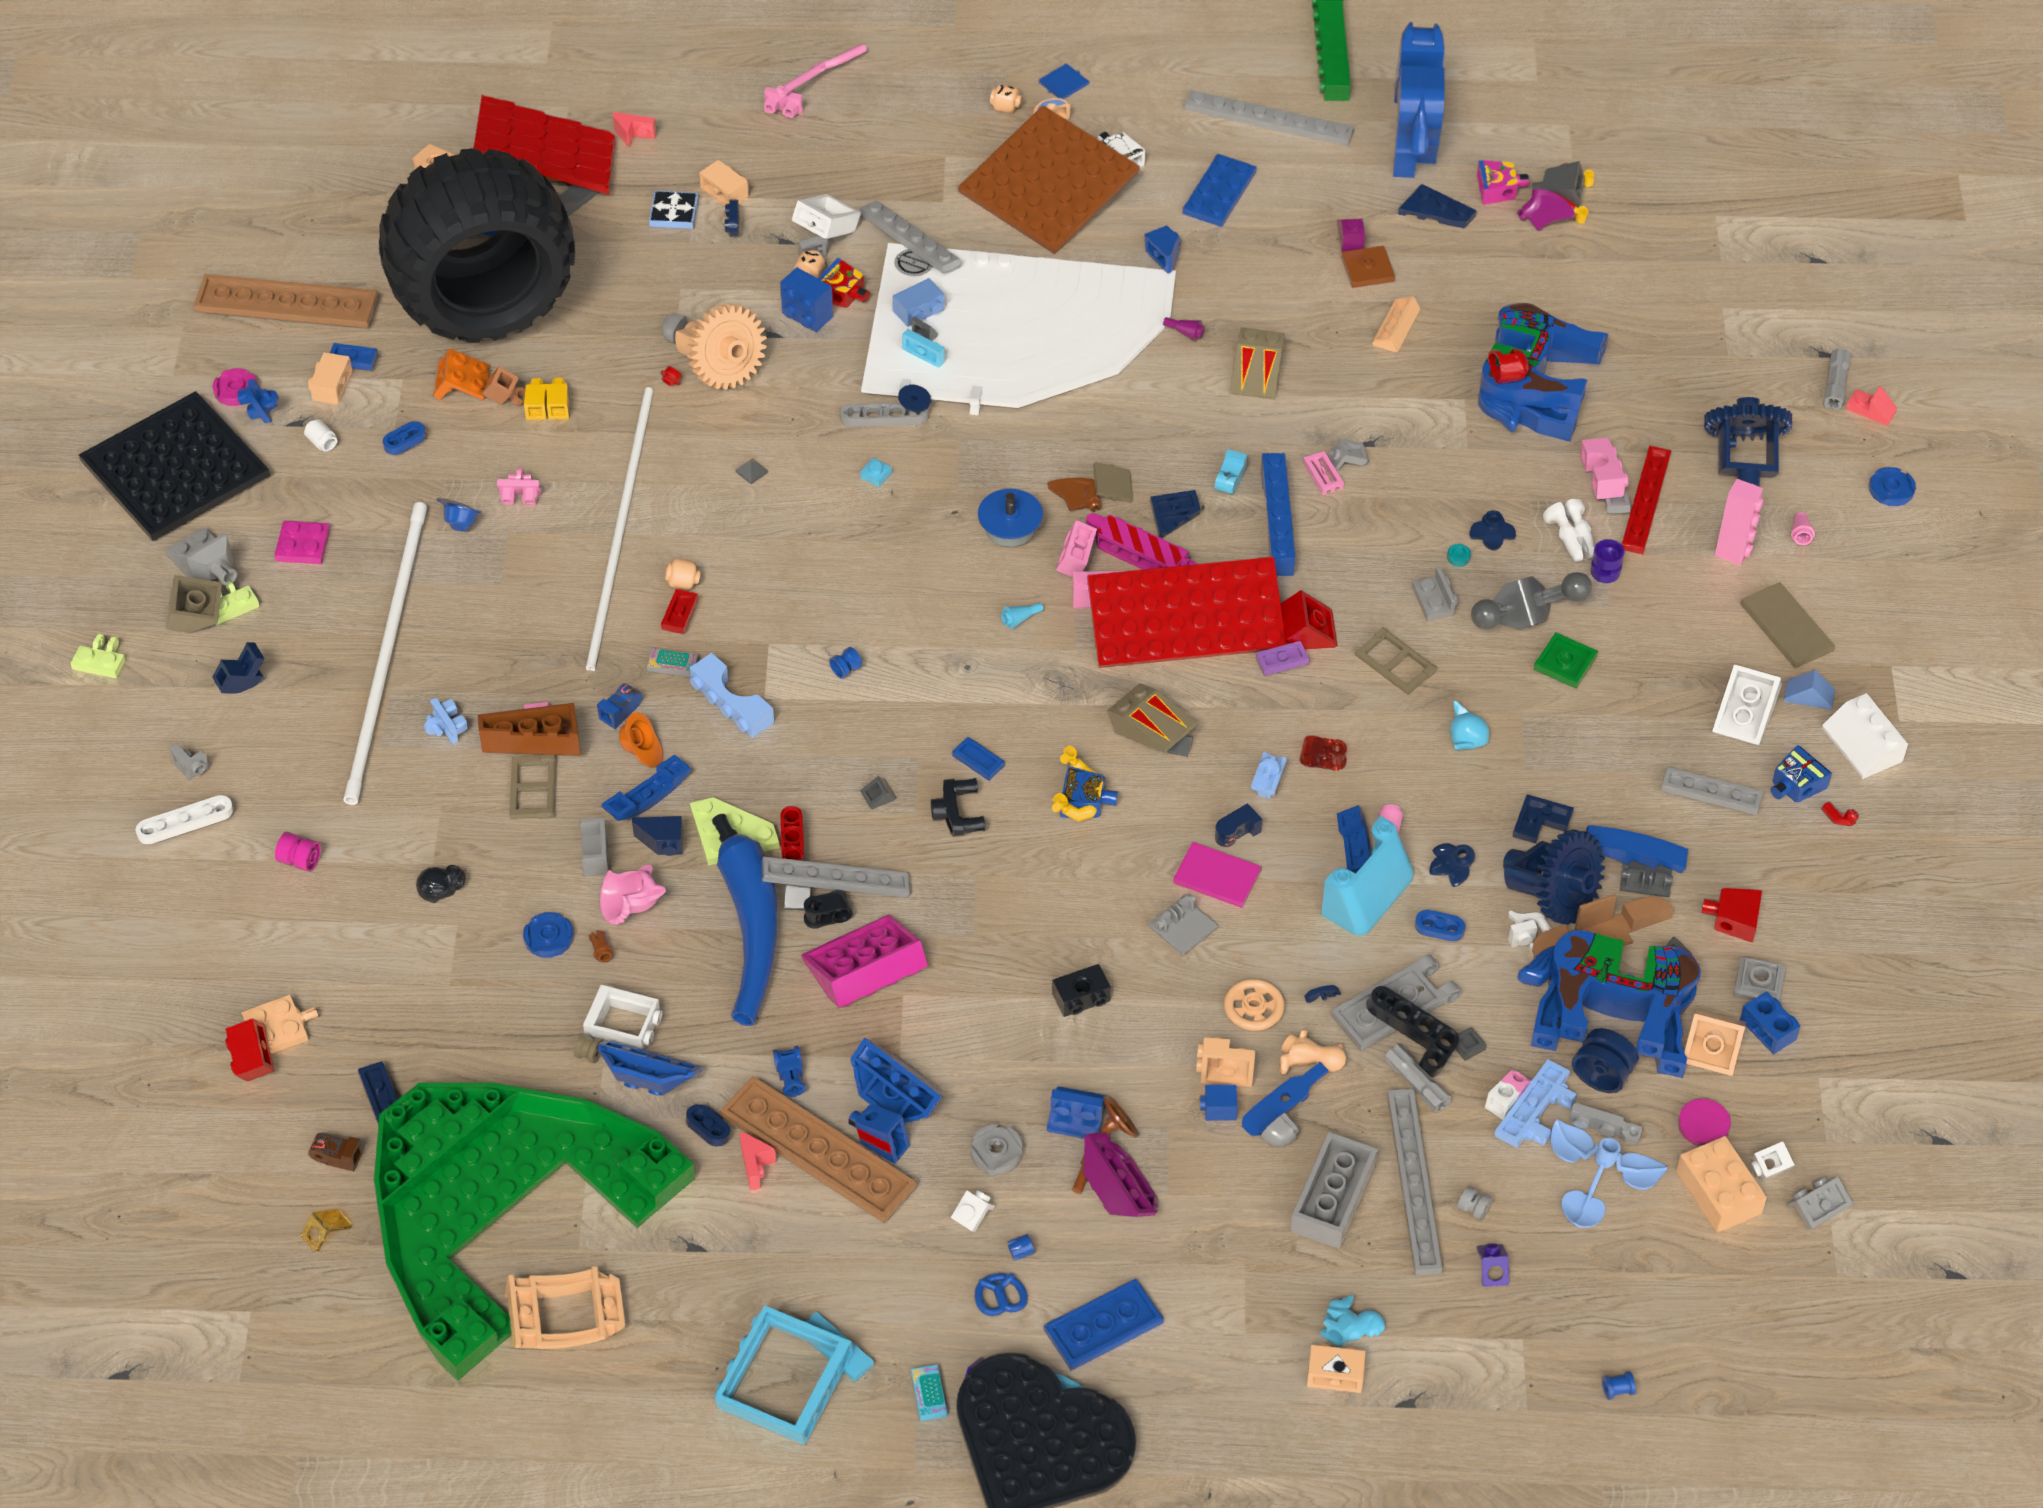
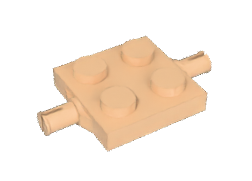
M290 995L241 1012L244 1021L254 1018L265 1025L271 1054L308 1041L304 1029V1021L318 1017L315 1007L300 1012L295 1007Z

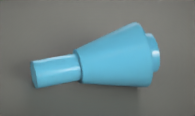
M1039 602L1030 606H1005L1001 613V620L1005 626L1013 629L1031 615L1042 612L1043 605Z

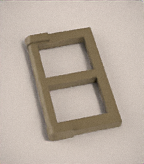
M1384 627L1355 652V656L1407 695L1437 670L1434 664L1428 662ZM1386 638L1402 651L1383 667L1367 655V653ZM1407 656H1410L1425 669L1406 684L1390 671Z
M555 755L512 757L510 819H550L554 817ZM548 765V782L518 783V766ZM548 791L547 808L517 809V792Z

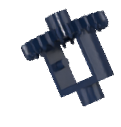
M1742 397L1737 399V404H1733V406L1724 405V408L1716 407V410L1711 409L1710 412H1706L1704 415L1705 431L1712 436L1717 434L1718 474L1737 475V479L1760 487V477L1772 478L1778 475L1779 434L1784 435L1792 429L1791 411H1787L1786 408H1781V406L1773 407V405L1765 406L1763 403L1760 404L1759 398ZM1764 434H1766V464L1730 462V447H1736L1737 436H1741L1742 441L1745 440L1746 436H1750L1753 441L1755 435H1758L1760 440H1763Z
M1572 829L1564 831L1563 834H1558L1557 838L1559 840L1553 839L1551 843L1540 841L1526 852L1510 849L1503 860L1504 879L1507 888L1542 899L1537 902V905L1542 907L1540 911L1551 921L1569 925V923L1575 924L1579 906L1592 902L1593 898L1598 899L1599 896L1596 890L1602 889L1599 881L1605 877L1600 874L1605 869V866L1601 865L1605 856L1600 855L1603 848L1598 847L1600 842L1595 840V836L1590 835L1589 832Z

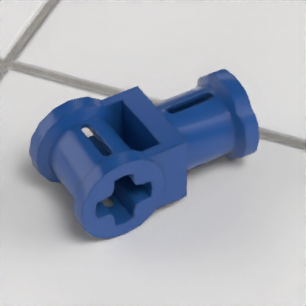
M796 1045L793 1049L783 1051L773 1050L776 1072L779 1074V1079L784 1082V1095L789 1097L801 1095L806 1091V1085L801 1079L803 1074L799 1046Z

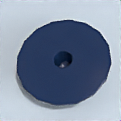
M910 384L900 389L898 400L905 409L920 412L929 407L931 396L925 388Z

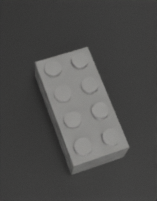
M1328 1132L1292 1214L1290 1231L1340 1249L1376 1166L1378 1149Z

